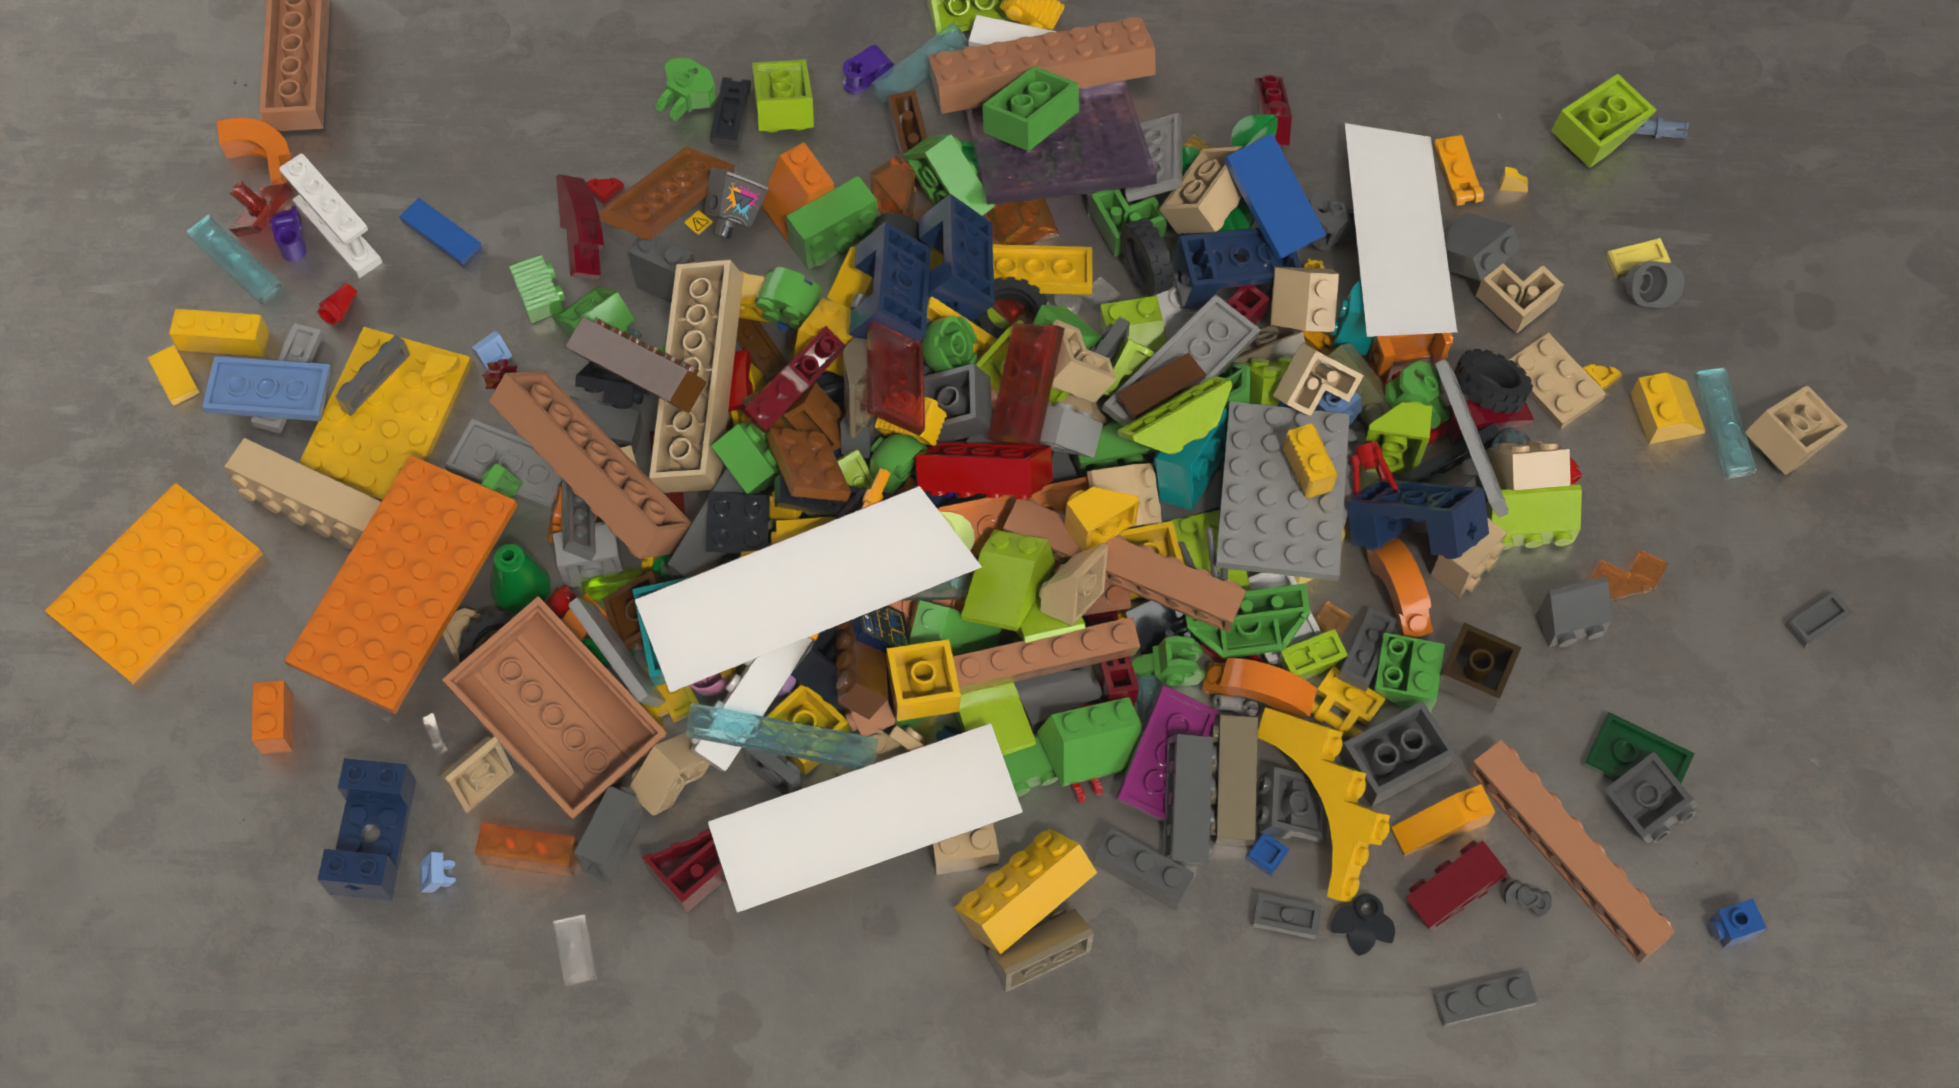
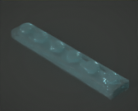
M695 703L690 705L685 737L853 769H861L875 764L878 738Z

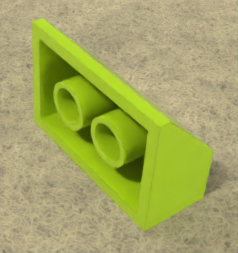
M927 0L937 37L972 30L976 15L1013 22V20L1006 16L1005 11L999 7L1003 0Z
M1402 402L1369 425L1364 444L1378 441V445L1381 447L1383 457L1392 475L1401 476L1420 465L1430 438L1432 406H1427L1420 402ZM1360 466V471L1377 473L1375 468L1364 470L1363 466Z
M1581 484L1525 490H1501L1509 508V513L1498 517L1489 502L1486 504L1487 517L1507 532L1503 541L1505 545L1504 550L1514 546L1537 548L1543 544L1566 546L1575 541L1581 530Z

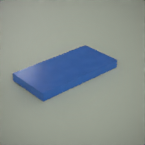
M1273 133L1223 159L1277 261L1326 235Z

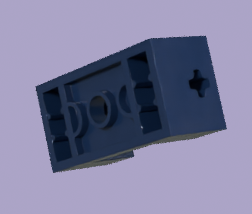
M950 194L919 218V239L925 245L931 246L944 256V261L930 271L928 298L934 297L972 322L995 305L992 222Z
M886 221L856 246L855 268L873 277L874 284L873 294L851 311L849 335L855 338L888 343V355L897 360L926 337L931 248Z
M1260 228L1180 236L1170 259L1173 264V272L1183 309L1203 307L1220 288L1260 284L1262 292L1269 299H1272L1274 267L1301 268L1297 251L1277 261ZM1237 253L1242 254L1246 257L1247 262H1238L1233 255Z
M1377 479L1346 501L1353 546H1362L1367 550L1381 549L1389 540L1399 536V533L1410 526L1409 518L1413 519L1414 522L1427 521L1431 554L1442 555L1446 559L1461 557L1464 552L1477 545L1480 540L1489 534L1484 488L1395 480L1398 489L1393 490L1387 479Z
M344 758L338 790L345 798L346 803L336 850L324 849L318 875V881L329 895L392 901L416 786V779L406 764ZM377 828L380 830V836L376 841H364V835L369 829Z

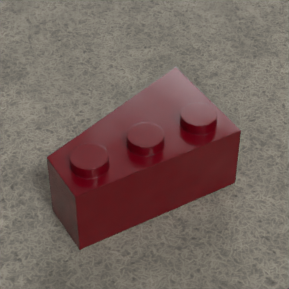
M710 829L698 833V836L680 843L678 841L671 844L669 848L651 855L649 853L642 856L646 869L685 913H688L726 880Z
M1475 840L1470 842L1460 850L1462 856L1452 863L1450 860H1446L1434 870L1436 873L1434 877L1427 882L1421 879L1408 889L1411 894L1406 899L1431 931L1463 911L1464 907L1477 897L1481 899L1488 894L1487 890L1500 880L1504 883L1511 878L1507 870L1483 840L1478 844Z

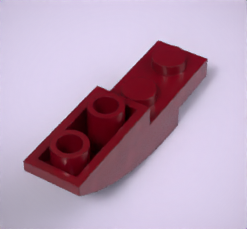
M558 174L556 182L560 228L566 229L570 277L596 280L601 277L599 249L604 246L602 226L596 202L583 178Z
M825 326L761 390L758 396L742 412L765 433L843 352L846 345Z

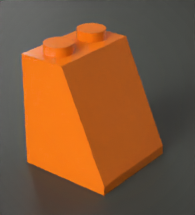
M804 142L779 155L767 184L769 190L761 205L788 244L789 236L786 216L834 189V182Z

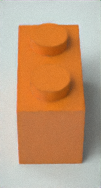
M284 680L253 683L252 742L261 754L293 751V693Z

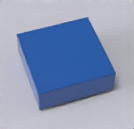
M1262 833L1247 853L1245 859L1269 876H1272L1290 849L1270 835Z

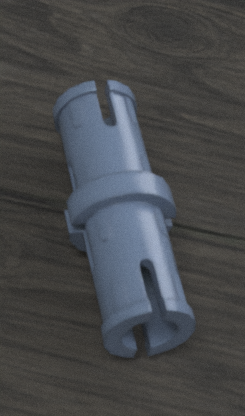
M1657 117V119H1648L1633 134L1653 135L1655 139H1661V136L1686 140L1688 132L1676 131V129H1688L1689 122L1664 120V117Z

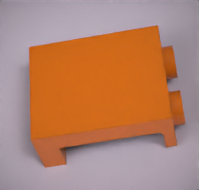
M1452 333L1374 336L1367 362L1381 381L1387 382L1392 365L1431 358L1435 365L1439 361L1446 360L1450 346L1453 344Z

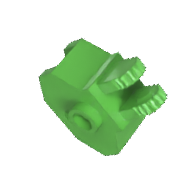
M674 58L665 64L666 90L657 100L655 105L657 111L662 113L674 103L675 105L670 110L669 118L676 121L685 111L690 113L693 109L711 108L717 101L714 90L715 83L709 69L690 58Z
M1418 360L1402 370L1399 377L1386 384L1385 400L1392 408L1402 402H1420L1424 405L1432 406V429L1438 427L1440 422L1447 421L1451 415L1446 407L1447 405L1440 397L1444 391L1441 389V378L1434 364Z
M1182 636L1167 637L1158 646H1152L1153 653L1136 657L1132 662L1134 672L1138 673V676L1144 681L1159 679L1167 686L1187 687L1198 685L1205 678V671L1200 669L1196 663L1203 655V649L1193 638Z

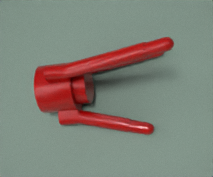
M1378 441L1354 448L1356 455L1350 457L1353 466V496L1360 492L1361 465L1364 470L1375 468L1379 479H1387L1393 490L1398 489L1383 457Z

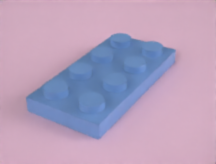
M214 356L202 408L205 413L321 421L332 368L330 364Z

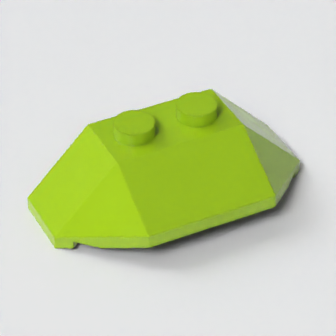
M1214 375L1203 383L1193 386L1131 421L1117 431L1118 435L1167 454L1178 453L1184 448V445L1193 440L1204 438L1207 436L1208 431L1218 426L1232 388L1231 380Z

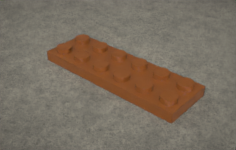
M686 146L602 208L599 220L610 224L614 228L633 233L638 238L651 240L707 196L711 168L734 173L735 165Z

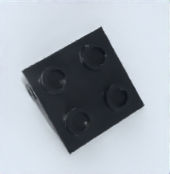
M708 492L706 552L740 554V552L758 551L768 547L769 495Z
M1151 600L1125 611L1127 618L1133 617L1141 655L1153 653L1152 646H1158L1167 637L1182 636L1193 638L1196 642L1200 641L1188 631L1186 615Z

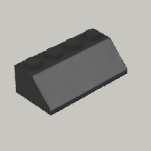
M726 468L712 491L747 494L728 468ZM760 492L751 493L753 495H762ZM708 499L668 562L671 581L699 575L736 559V555L731 553L706 552Z

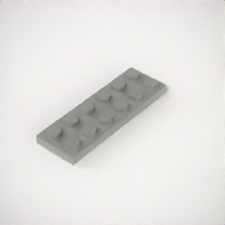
M1215 294L1104 403L1102 410L1124 427L1133 420L1116 400L1119 392L1188 352L1206 373L1205 380L1214 375L1219 376L1259 336L1261 329Z

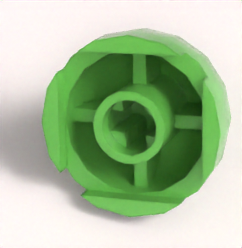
M955 315L941 317L934 320L926 328V337L921 340L922 356L930 369L938 373L973 364L977 359V353H973V344L977 343V338L972 326L965 318L955 317Z
M895 433L886 439L880 437L870 449L874 453L870 460V472L873 479L875 480L880 468L889 471L891 474L884 489L888 493L896 491L914 472L912 468L916 463L915 455L928 447L910 435Z

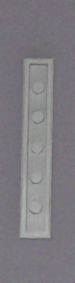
M1447 360L1439 361L1435 365L1489 503L1498 517L1504 516L1509 513V508L1457 377Z

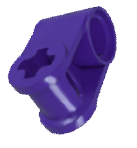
M871 45L863 52L844 62L843 73L845 76L843 78V88L851 94L862 93L879 81L888 78L892 74L895 65L877 45Z
M291 206L290 210L278 213L268 212L274 239L283 258L290 262L301 260L305 256L307 248L303 235V224L297 206Z

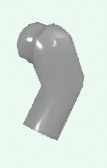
M1215 695L1212 701L1215 710L1230 711L1237 716L1255 717L1260 711L1259 704L1256 701L1248 700L1245 697Z

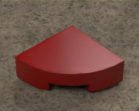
M594 178L586 182L593 196L604 206L624 189V183L616 178L599 180Z

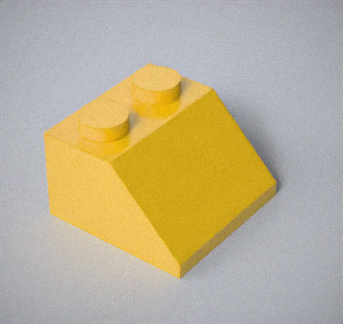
M1667 372L1638 378L1630 395L1648 444L1705 433L1704 425L1686 380Z
M1092 487L1085 492L1079 490L1068 499L1064 526L1079 548L1084 551L1109 541L1135 525L1140 499L1137 495Z

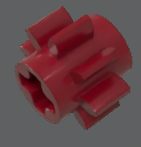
M500 359L497 363H487L489 369L482 374L486 383L485 389L496 390L505 373L517 372V365L508 366L507 359Z

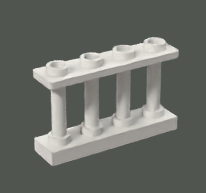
M303 154L297 155L279 168L281 174L299 193L298 196L292 199L294 205L297 206L298 210L358 278H361L382 263L380 256L361 236L368 230L367 225Z

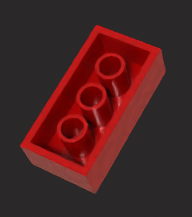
M939 441L937 445L930 446L915 455L917 486H920L923 491H929V495L932 496L945 495L947 492H957L959 497L974 496L975 493L985 494L986 498H1000L1004 494L1013 495L1014 499L1023 500L1031 498L1034 493L1043 490V487L1053 481L1051 445Z

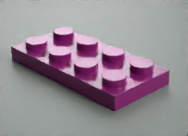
M1161 686L1115 800L1164 822L1167 740L1176 734L1209 737L1218 711L1167 686Z

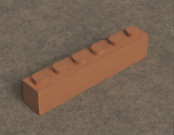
M1133 617L1085 627L1086 629L1027 643L1021 641L954 656L953 660L960 694L1135 655L1140 648V643Z

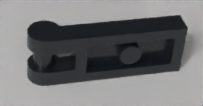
M728 77L722 78L710 134L711 144L738 147L748 96H750L751 80L742 79L739 82L732 81V78Z

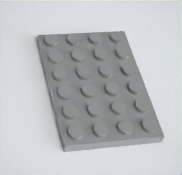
M1230 401L1216 568L1333 581L1339 580L1349 414L1314 410L1310 417L1294 408ZM1312 423L1338 475L1332 491L1307 499L1304 497L1305 493L1302 492L1303 488L1299 487L1298 478L1292 472L1293 468L1290 467V462H1287L1288 458L1285 457L1286 453L1283 452V447L1289 430Z

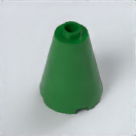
M515 544L503 545L495 552L490 592L498 607L518 614L538 596L543 601L549 596L551 580L542 564Z

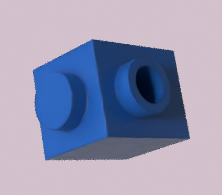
M1754 899L1720 909L1710 918L1712 935L1717 941H1720L1723 949L1756 938L1767 929Z

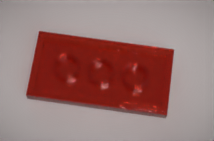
M872 321L867 326V413L920 436L925 431L923 344Z
M1014 323L988 440L999 443L1039 446L1065 328L1058 325Z

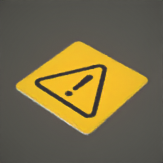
M698 210L684 223L699 235L713 221Z

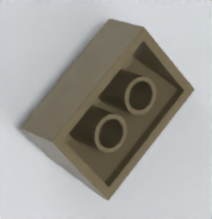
M1270 324L1260 327L1259 336L1233 362H1251L1253 358H1263L1269 360V362H1276L1281 357L1293 358L1301 343L1306 345L1303 332L1297 329Z
M1076 909L1069 912L1066 910L1058 911L1049 917L1050 921L1040 926L1036 924L1001 955L992 949L989 950L988 959L1005 993L1091 952L1094 932Z

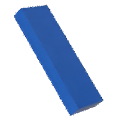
M420 198L399 216L401 222L462 266L482 248L481 242Z

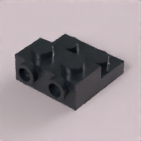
M589 362L576 375L575 386L583 387L585 391L590 393L604 391L603 402L612 404V407L617 409H627L634 404H641L644 395L649 396L650 394L592 362Z

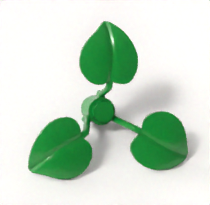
M1272 114L1249 115L1242 118L1232 130V145L1234 147L1243 146L1244 148L1272 133L1275 137L1278 118ZM1182 147V177L1200 154V151L1194 147ZM1243 196L1240 198L1237 207L1230 212L1224 221V225L1217 232L1251 229L1255 219Z

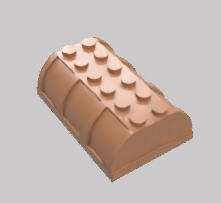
M539 596L442 679L444 685L473 714L481 725L499 740L502 747L572 821L605 794L609 786L612 787L645 757V754L654 745L658 744L667 735V732Z

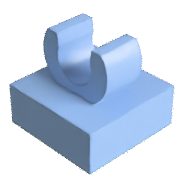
M496 331L471 347L486 371L489 369L487 363H497L500 359L508 360L512 357L502 337Z
M430 852L420 861L421 892L433 893L440 886L449 887L455 883L456 878H449L444 875V869L451 870L455 866V862L452 860L443 861V853Z

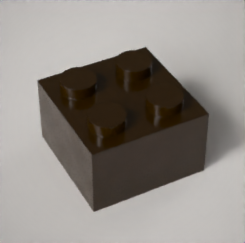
M1464 622L1440 675L1439 689L1493 712L1522 647Z

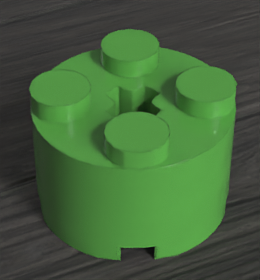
M775 267L774 272H772L771 268L768 270L755 303L763 311L762 317L771 323L781 321L798 331L818 305L823 291L814 281L812 286L804 282L805 275L791 269Z

